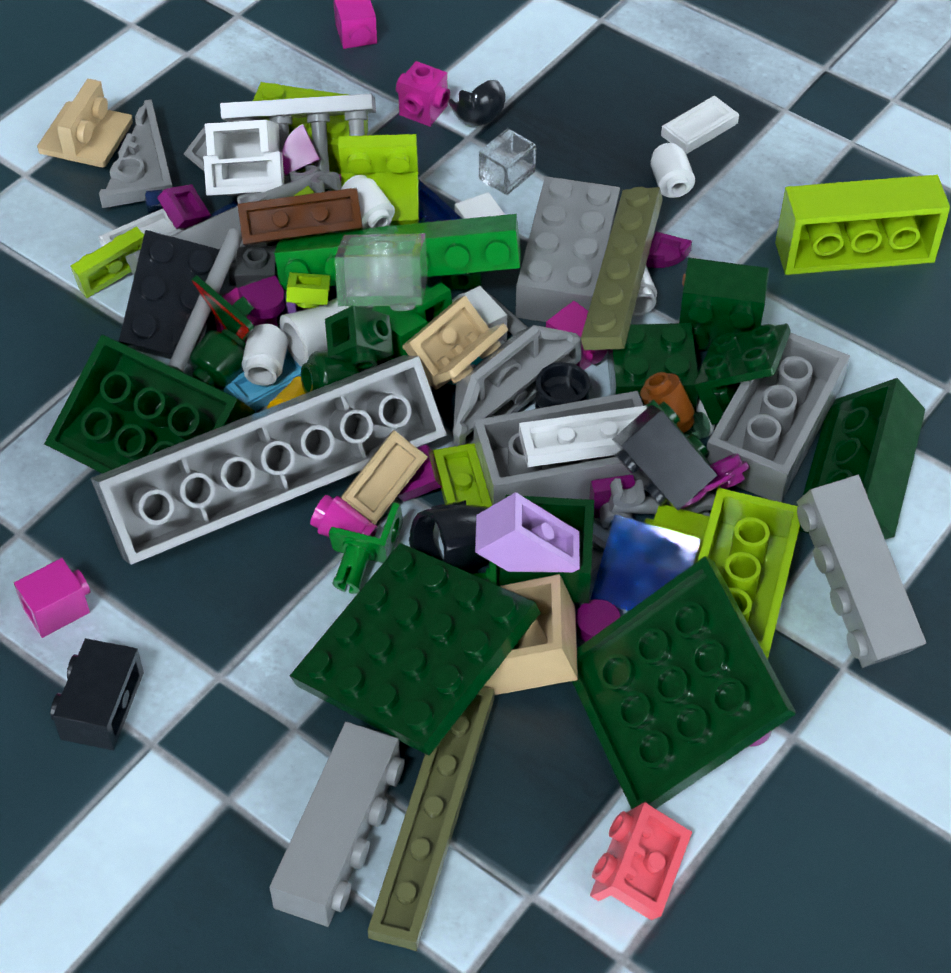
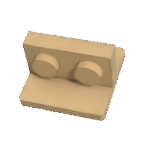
M87 78L74 100L66 102L37 145L38 152L97 167H106L133 123L132 115L107 110L108 101L104 97L101 81Z
M462 296L403 344L402 347L408 355L419 356L429 386L437 390L450 380L453 383H457L470 374L474 369L471 363L478 357L483 359L496 351L501 346L498 339L509 329L504 323L489 328L468 298Z

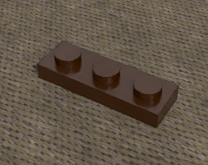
M357 187L237 204L244 245L363 229Z

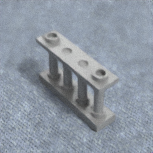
M372 94L220 103L221 119L227 122L270 120L279 123L281 152L289 136V125H292V118L307 117V123H311L312 142L321 159L314 163V166H317L318 171L329 172L326 123L330 122V116L344 115L345 121H349V136L365 135L364 120H367V113H376V101ZM284 174V183L291 182L290 175L285 176ZM229 194L227 196L238 198L244 194Z

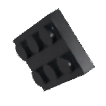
M145 230L118 342L137 351L171 359L200 295L191 279L197 275L206 282L220 249ZM208 318L204 324V327L200 333V336L196 342L195 347L205 336Z

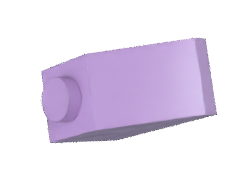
M515 492L476 515L475 553L508 572L573 573L580 569L579 531Z

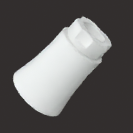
M356 292L347 297L340 296L329 301L328 305H320L316 308H309L280 317V329L288 336L287 349L301 367L304 363H307L309 356L314 352L327 350L325 318L352 305H367L365 298L360 293Z

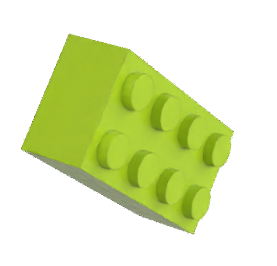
M938 175L787 186L784 191L775 240L784 274L791 275L935 263L950 211V205Z
M717 488L697 561L707 556L715 562L768 660L800 527L797 516L798 506Z

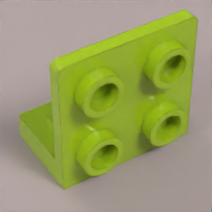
M416 134L339 136L341 188L353 176L365 175L377 183L394 206L395 213L389 226L419 223Z

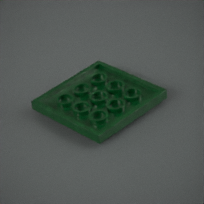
M399 543L289 676L297 687L430 756L536 620L540 611L532 600Z
M707 556L701 558L577 648L578 680H574L572 683L631 809L644 802L657 809L797 714L718 567Z

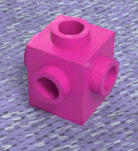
M415 61L406 73L400 75L396 84V92L399 97V115L431 127L448 106L450 89H448L447 72Z

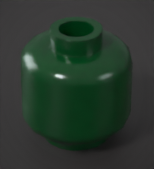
M223 329L221 332L209 331L190 355L189 362L195 370L191 376L212 387L224 389L225 386H228L244 371L242 359L246 343L227 329Z
M327 350L316 351L309 356L307 363L302 365V387L304 392L308 393L362 372L365 369H356L352 367V363L328 358Z

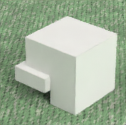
M269 120L205 124L208 156H203L207 196L261 193L285 184L283 155L280 149L279 123Z

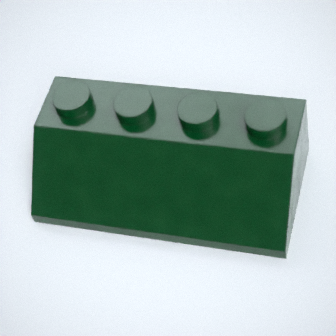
M898 378L835 399L823 422L803 495H805L811 489L859 474L885 540L895 537L926 410ZM800 525L799 531L809 534V532L804 531Z

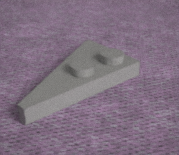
M152 99L144 100L143 106L138 109L135 116V128L132 134L127 133L118 152L119 158L110 169L111 179L106 189H101L99 192L102 208L145 201L146 191L161 189L163 191L164 189L172 188Z

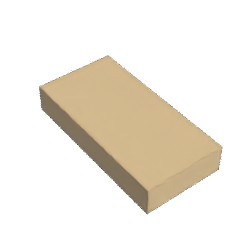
M392 430L345 490L341 498L373 524H376L428 456L395 430Z

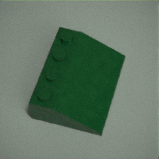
M101 334L44 445L103 474L253 415L255 410L219 389Z

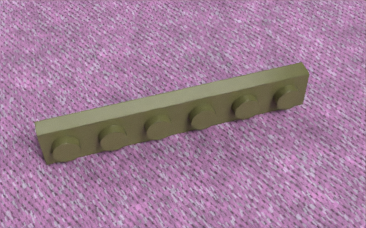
M635 187L622 191L581 335L584 350L624 349L663 200L660 187Z
M483 687L431 755L425 754L368 927V939L417 951L494 701V689Z

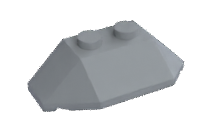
M533 325L517 332L507 341H500L501 346L477 365L472 364L473 371L456 383L453 427L454 445L460 446L474 443V420L516 413L536 397L537 375L546 366L558 362L576 365L581 360V337L576 333Z

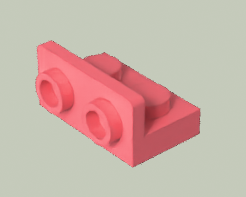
M646 802L628 812L622 811L610 827L609 837L612 840L609 848L594 867L592 878L595 879V883L590 896L597 901L613 896L651 921L661 917L692 831Z

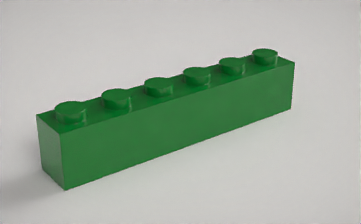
M517 214L363 228L279 240L274 255L279 283L283 290H287L290 272L330 275V286L517 269L520 268L521 248Z

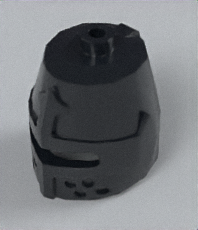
M466 500L432 506L431 509L421 511L413 519L409 545L413 549L468 573L476 571V566L487 561L486 558L475 553L476 515L489 507L467 505ZM435 523L440 531L444 547V559L440 556L434 542L433 531Z

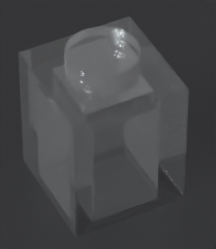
M507 128L479 151V179L505 195L510 194L535 173L536 144Z

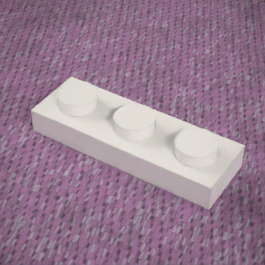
M646 405L519 423V436L527 467L617 454L621 449L612 439L647 409Z

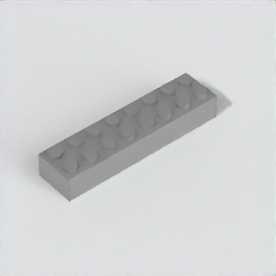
M403 355L92 477L91 481L122 559L132 565L361 471L392 430H395L416 448L447 434L419 356Z

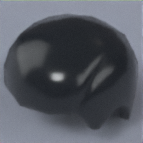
M487 80L477 86L472 93L464 90L459 91V102H455L451 98L448 100V103L462 123L471 127L486 125L503 110L505 90L498 80Z

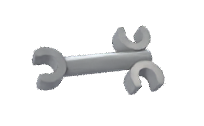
M307 165L305 166L306 172H289L291 182L263 193L244 194L239 196L237 201L240 204L291 197L308 185L314 193L325 192L326 189L341 190L340 176L336 172L318 171L317 166Z
M615 478L610 485L612 494L610 500L599 510L602 528H608L612 520L622 519L623 529H629L634 523L632 513L656 514L659 505L652 497H645L642 480H637L632 488L624 490L622 489L621 479ZM707 492L698 502L682 509L710 516L709 510H712L715 494Z

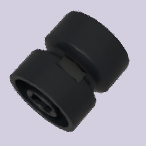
M558 362L546 366L537 375L535 409L589 400L590 379L588 374L581 367L573 363Z

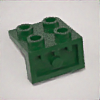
M787 323L776 326L765 324L753 331L740 334L724 333L712 340L694 382L695 389L712 425L719 423L741 382L773 376L776 373L791 333Z

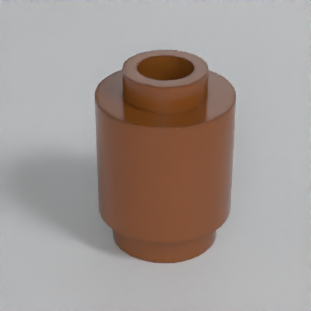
M665 372L650 376L640 392L644 404L654 400L659 405L664 401L680 418V421L676 424L683 433L689 430L694 424V407L679 377L676 374Z

